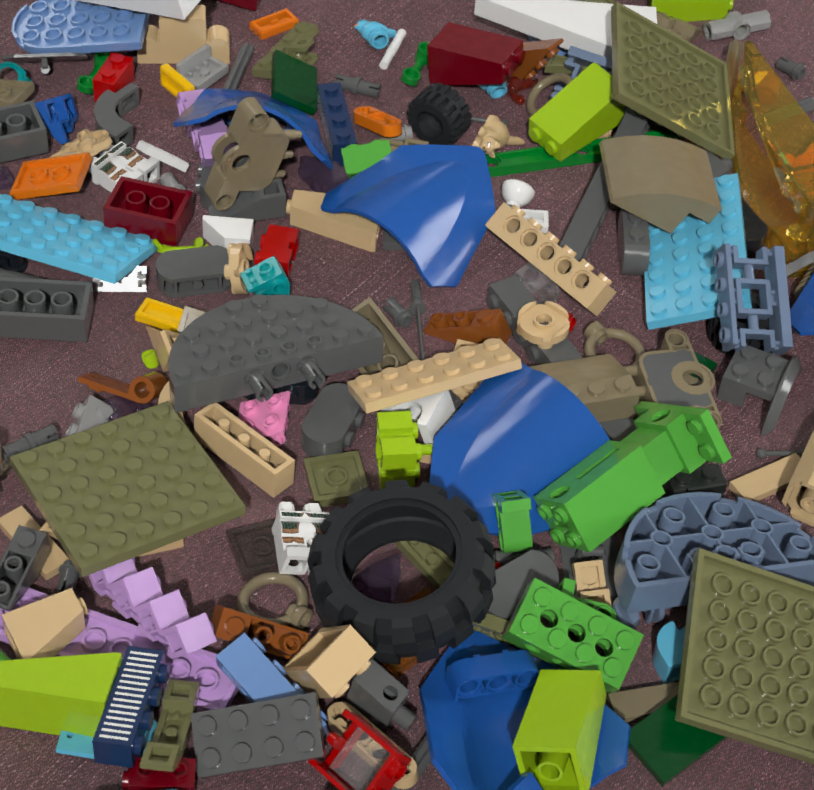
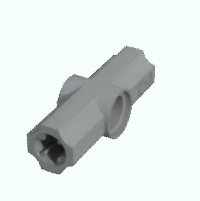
M767 10L741 15L738 11L730 12L724 19L704 23L705 38L708 42L732 36L738 40L745 39L752 32L770 28V14Z

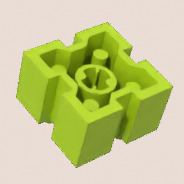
M411 411L377 412L375 453L379 469L380 489L386 488L385 481L406 480L408 487H415V479L420 478V465L417 460H421L422 455H432L433 444L416 443L415 439H418L417 422H412Z

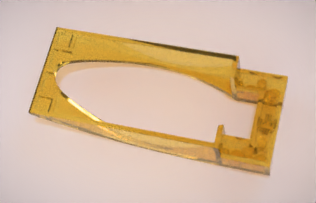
M748 40L744 44L731 101L735 156L731 159L733 164L732 173H738L741 198L768 226L765 239L767 248L784 246L785 263L787 265L814 250V124L751 40ZM742 88L754 115L769 159L744 126L748 110L742 104ZM811 264L790 274L788 278L804 276Z

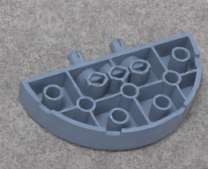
M690 492L671 495L657 500L656 504L650 508H643L630 523L616 558L614 568L616 592L625 613L688 605L694 552L699 548L814 586V536L811 538L800 529L801 524L789 516L749 499L737 497L735 501L721 498V493Z

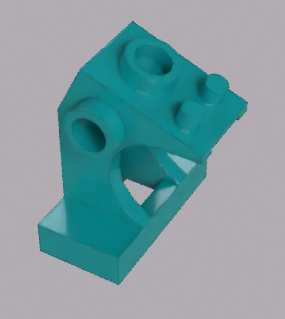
M275 256L265 259L261 263L247 268L244 272L240 273L248 293L252 292L253 295H290V282Z

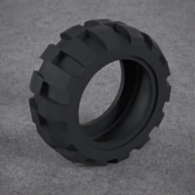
M406 480L385 481L386 488L371 492L369 486L351 494L348 498V506L344 509L336 506L320 525L321 534H316L311 543L307 559L310 573L307 578L317 615L325 628L351 625L376 652L374 657L377 662L400 665L401 658L416 656L417 663L438 658L440 656L439 649L447 644L454 650L474 633L473 622L480 624L485 619L493 602L492 588L496 584L493 544L487 527L478 520L477 513L458 496L455 495L449 500L445 489L423 481L420 488L408 487ZM417 541L432 545L444 552L454 563L449 577L437 590L413 602L399 604L379 602L363 595L351 584L356 568L367 555L384 545L394 542Z

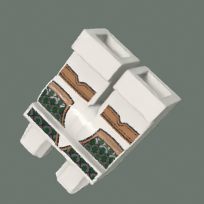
M120 141L115 146L111 144L108 149L100 151L99 158L93 156L88 172L92 173L93 183L100 184L112 193L121 176L151 183L160 179V160L153 157L146 159L134 149L126 148V144Z
M291 502L279 503L276 510V519L271 528L274 535L279 574L305 575L307 571L309 575L310 570L307 559L311 543L316 534H321L320 525L329 515V512H322L319 503H308L304 505L302 511H295L294 504ZM290 560L298 561L297 566H290L288 564Z

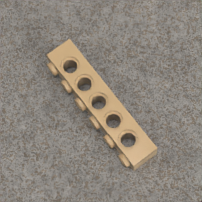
M503 202L485 226L593 314L598 316L617 293L610 287L612 281L601 272L596 276L592 272L594 267L582 258L580 262L574 257L577 253L566 244L563 248L557 245L560 240L549 231L546 234L542 233L540 230L543 226L532 217L527 221L524 218L526 213L514 204L511 208ZM571 267V270L566 273V270ZM589 280L588 285L583 288L584 283Z

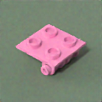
M290 390L273 394L268 401L262 397L263 402L257 399L241 402L238 418L264 438L268 437L276 447H280L286 441L285 431L288 428L289 422L287 415L291 408L289 404Z

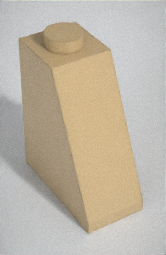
M70 588L2 614L4 632L17 659L55 657L86 628L84 616L88 615V610L83 598L77 599L73 589Z

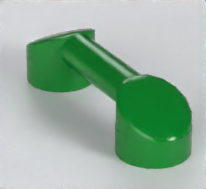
M428 42L419 43L415 53V64L413 67H407L403 70L400 79L405 84L414 87L418 85L421 77L420 71L424 65H428Z
M111 52L95 53L94 69L91 74L82 75L78 78L76 88L80 92L90 95L94 94L92 79Z

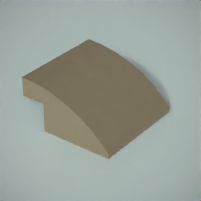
M648 135L615 137L602 140L599 143L610 202L670 234L689 213L710 223L722 210L706 150L677 139Z

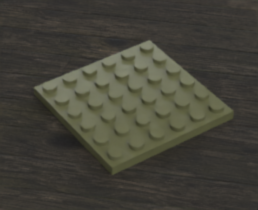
M616 1L611 7L613 99L619 104L635 110L639 115H644L655 121L658 125L674 131L678 136H683L695 145L711 151L715 156L732 159L735 156L727 63Z
M168 401L10 456L11 467L81 577L246 514L245 504L178 414L175 413V410Z
M701 548L695 551L675 721L814 765V586Z

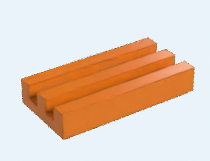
M286 8L249 22V29L251 31L254 30V34L256 36L259 35V39L263 40L292 29L299 22V19Z

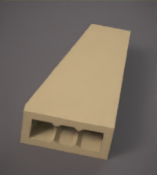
M294 189L292 199H288L286 205V214H290V225L370 252L376 251L380 231L379 224L354 213L322 211L321 204L326 193Z

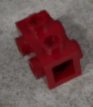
M182 756L175 771L167 772L141 769L140 761L142 757H137L134 767L123 771V790H196V759H188Z

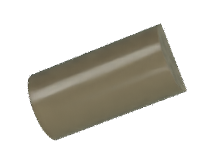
M371 297L352 309V311L370 321L383 335V362L357 368L362 375L376 374L385 368H397L407 365L410 361L419 360Z

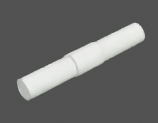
M404 29L398 30L379 64L381 69L386 70L406 36Z

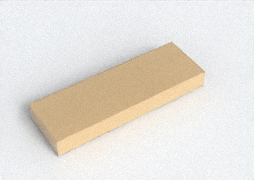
M797 453L789 455L730 481L728 488L736 497H742L755 502L760 501L788 487L801 458Z
M22 505L0 517V529L10 540L13 538L19 525L38 531L41 528ZM48 534L51 552L40 573L46 581L59 574V566L64 561L70 560Z

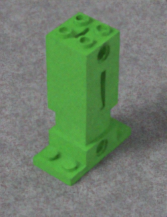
M645 401L637 404L634 407L638 414V418L634 421L637 427L635 431L620 442L608 440L533 497L538 505L537 511L539 515L547 522L551 530L550 536L553 541L558 545L591 552L631 521L643 508H647L664 495L665 491L662 485L677 473L691 474L706 461L724 464L731 459L732 456L709 409Z

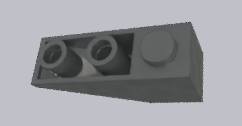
M276 178L264 189L258 191H239L234 204L227 210L218 211L212 204L207 207L209 216L254 219V221L285 217L286 193L281 178Z
M21 525L18 526L0 561V609L10 611L40 575L51 552L47 533Z

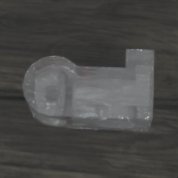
M530 262L514 273L513 276L516 275L539 304L545 305V301L556 303L561 299V291L558 286Z

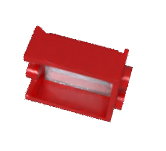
M345 709L342 715L352 721L343 735L336 732L330 733L326 742L333 747V750L326 760L315 759L309 760L308 763L339 790H391L394 784L405 775L407 766L412 759L406 756L360 715Z

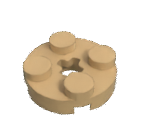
M229 243L227 248L229 264L224 266L225 279L230 280L233 295L248 294L240 273L250 268L249 260H253L251 248L248 243Z
M537 301L529 302L519 310L517 333L525 340L537 344L541 349H550L553 344L563 341L567 337L570 328L568 312L559 304L551 301H545V305H536ZM545 321L548 322L547 325L540 324L544 323Z

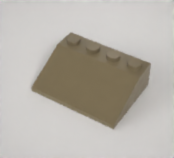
M611 354L528 366L553 377L568 388L589 409L599 423L636 416L634 407L639 402V391L631 374Z

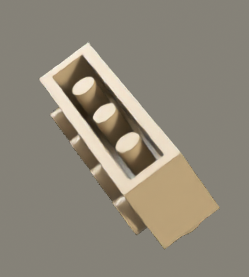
M220 404L207 405L194 414V437L196 440L270 496L276 497L294 483L295 460Z

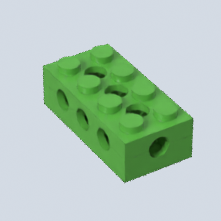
M534 578L527 584L502 639L523 650L529 651L536 657L561 670H601L605 690L608 694L620 689L644 635ZM540 616L548 619L550 628L542 625ZM568 631H572L576 635L577 642L570 640ZM595 645L603 649L604 657L596 652Z

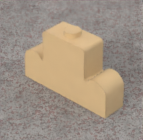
M196 5L184 20L159 16V29L154 25H147L142 49L137 50L138 64H177L205 44L211 46L212 57L230 64L229 31L222 25H213L209 29L206 28L205 5Z

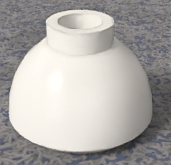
M509 179L502 184L503 199L511 208L514 204L519 208L526 206L535 195L534 189L528 183L521 180Z

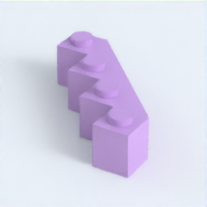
M204 89L179 92L177 94L176 104L179 116L196 101ZM220 114L205 122L185 126L187 136L192 137L195 152L200 154L202 167L213 166L215 161L211 154L212 146L228 130ZM232 142L225 147L223 154H225L232 147L236 146V143Z
M131 558L89 575L94 590L100 596H109L113 600L112 606L126 619L132 617L139 623L138 630L152 642L158 640L164 645L165 654L171 659L187 655L217 642L214 635V627L208 619L206 612L190 618L187 612L186 601L181 596L179 589L163 595L160 579L155 574L153 567L137 572L135 559Z

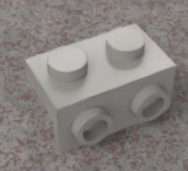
M205 44L177 63L176 71L195 86V90L208 88L228 74L229 65L212 57L211 46Z
M89 395L83 403L78 402L71 415L74 421L69 425L65 437L115 420L119 409Z

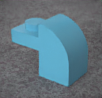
M673 621L664 625L659 631L652 656L654 668L663 684L680 680L686 626L678 630Z

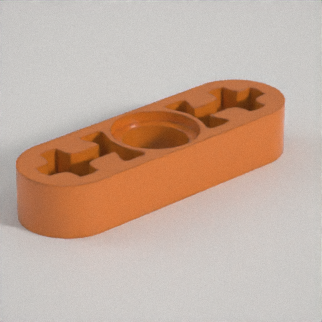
M360 106L353 110L354 122L384 137H396L402 134V121L371 106Z

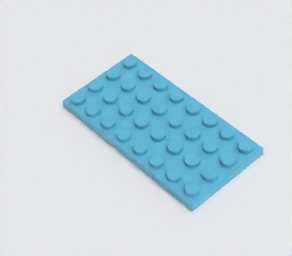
M738 173L714 178L722 210L710 223L689 213L670 234L648 222L650 258L648 271L644 272L646 323L649 330L718 317L717 306L719 299L718 292L715 290L717 274L716 267L713 265V255L718 248L727 243L730 244V247L738 245L739 258H747ZM732 268L733 279L744 278L743 269ZM742 289L743 308L752 309L751 289Z
M0 194L1 251L116 284L158 249L152 243L153 239L146 234L128 233L126 229L121 227H104V223L101 221H88L81 219L76 214L60 213L52 207L43 208L36 206L31 201H19L12 199L10 195Z

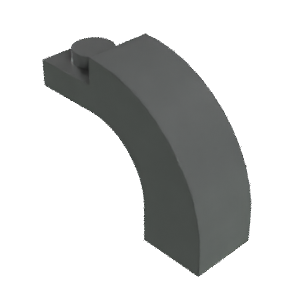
M131 82L116 93L107 89L95 103L96 130H106L114 146L120 141L126 144V148L134 144L133 125L121 117L140 105L139 86Z

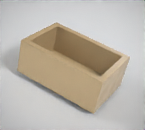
M351 625L321 628L283 667L286 671L284 677L291 685L297 683L305 693L316 692L318 693V698H338L349 688L348 681L355 674H362L371 665L369 659L376 652Z

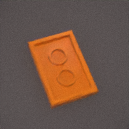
M80 153L24 161L9 195L12 199L20 200L78 192L81 189L92 157L90 153Z

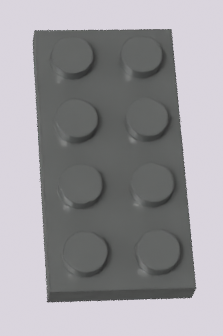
M316 692L191 713L197 775L200 779L326 758L318 693Z

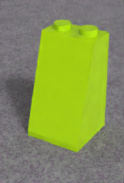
M649 0L648 7H656V11L668 14L667 18L672 16L685 22L719 20L727 16L728 10L732 11L734 0Z
M595 62L590 64L529 118L528 135L530 138L541 145L549 155H553L557 160L562 161L618 126L624 117L625 105H621L613 99L612 75Z
M112 652L0 661V726L60 735L61 730L94 737L120 668L122 653Z
M540 670L512 746L520 776L524 772H531L543 790H590L607 695L601 670Z

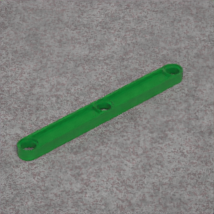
M670 129L646 133L648 136H661L681 141V136H678ZM613 137L595 139L578 150L587 154L575 152L562 161L557 160L553 155H549L543 147L495 153V158H491L486 154L487 164L496 165V167L488 166L490 177L601 162L602 156L599 143L602 140Z

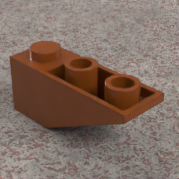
M559 38L524 42L525 59L522 64L518 65L510 77L516 84L524 79L526 82L531 80L537 74L535 70L539 71L548 63L546 59L550 60L559 52L558 47L564 40Z
M501 308L432 314L424 329L425 334L452 343H456L457 339L481 344L487 339L500 338L507 344L512 334Z
M217 604L211 618L215 637L233 642L245 632L250 639L257 638L267 653L290 660L303 648L309 636L307 632Z

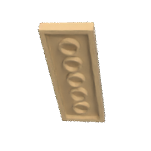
M491 338L481 344L462 346L456 351L438 353L432 358L425 360H413L407 365L397 368H385L376 374L360 375L355 380L348 381L347 385L349 393L365 413L368 414L522 369L521 358L500 338Z

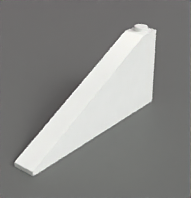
M475 0L474 14L541 40L562 38L564 41L559 47L569 50L570 46H574L612 59L611 7L613 4L571 0ZM624 5L657 24L656 7Z

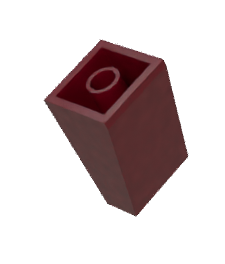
M448 22L427 45L430 84H503L525 59L523 40Z

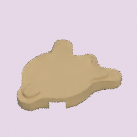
M84 129L77 133V138L74 141L65 143L60 151L48 158L80 153H90L91 157H93L100 151L108 149L113 141L104 129L96 131Z

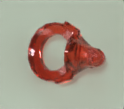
M511 76L507 85L508 94L515 103L523 105L525 98L522 95L518 96L517 91L536 85L539 80L538 78L532 80L527 78L522 81L516 76Z

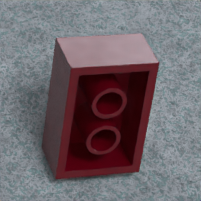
M121 176L103 207L104 227H121L126 229L128 233L146 234L151 239H157L159 243L177 247L193 216V193L187 190Z

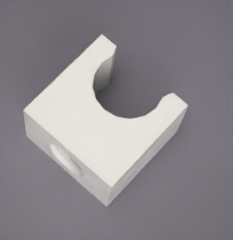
M447 390L388 407L380 412L411 411L412 422H417L424 444H433L434 436L452 418L455 407L450 392Z

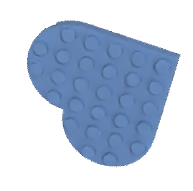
M38 0L29 7L24 5L17 12L12 21L11 30L16 44L31 54L72 52L89 54L96 52L134 51L142 49L150 14L77 0Z

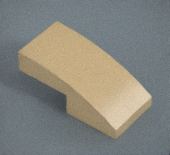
M603 560L571 563L573 577L576 580L575 589L577 597L605 603L612 607L609 588H606Z

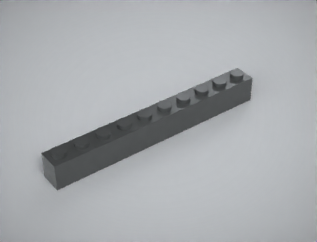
M516 275L489 284L488 296L486 298L489 309L501 308L515 342L520 344L526 351L530 361L536 365L583 358L567 337L560 343L553 344L550 349H541L537 344L525 340L517 333L519 310L525 304L537 300ZM545 321L544 323L540 324L547 325L548 322ZM631 417L600 422V425L612 441L620 442L637 429Z

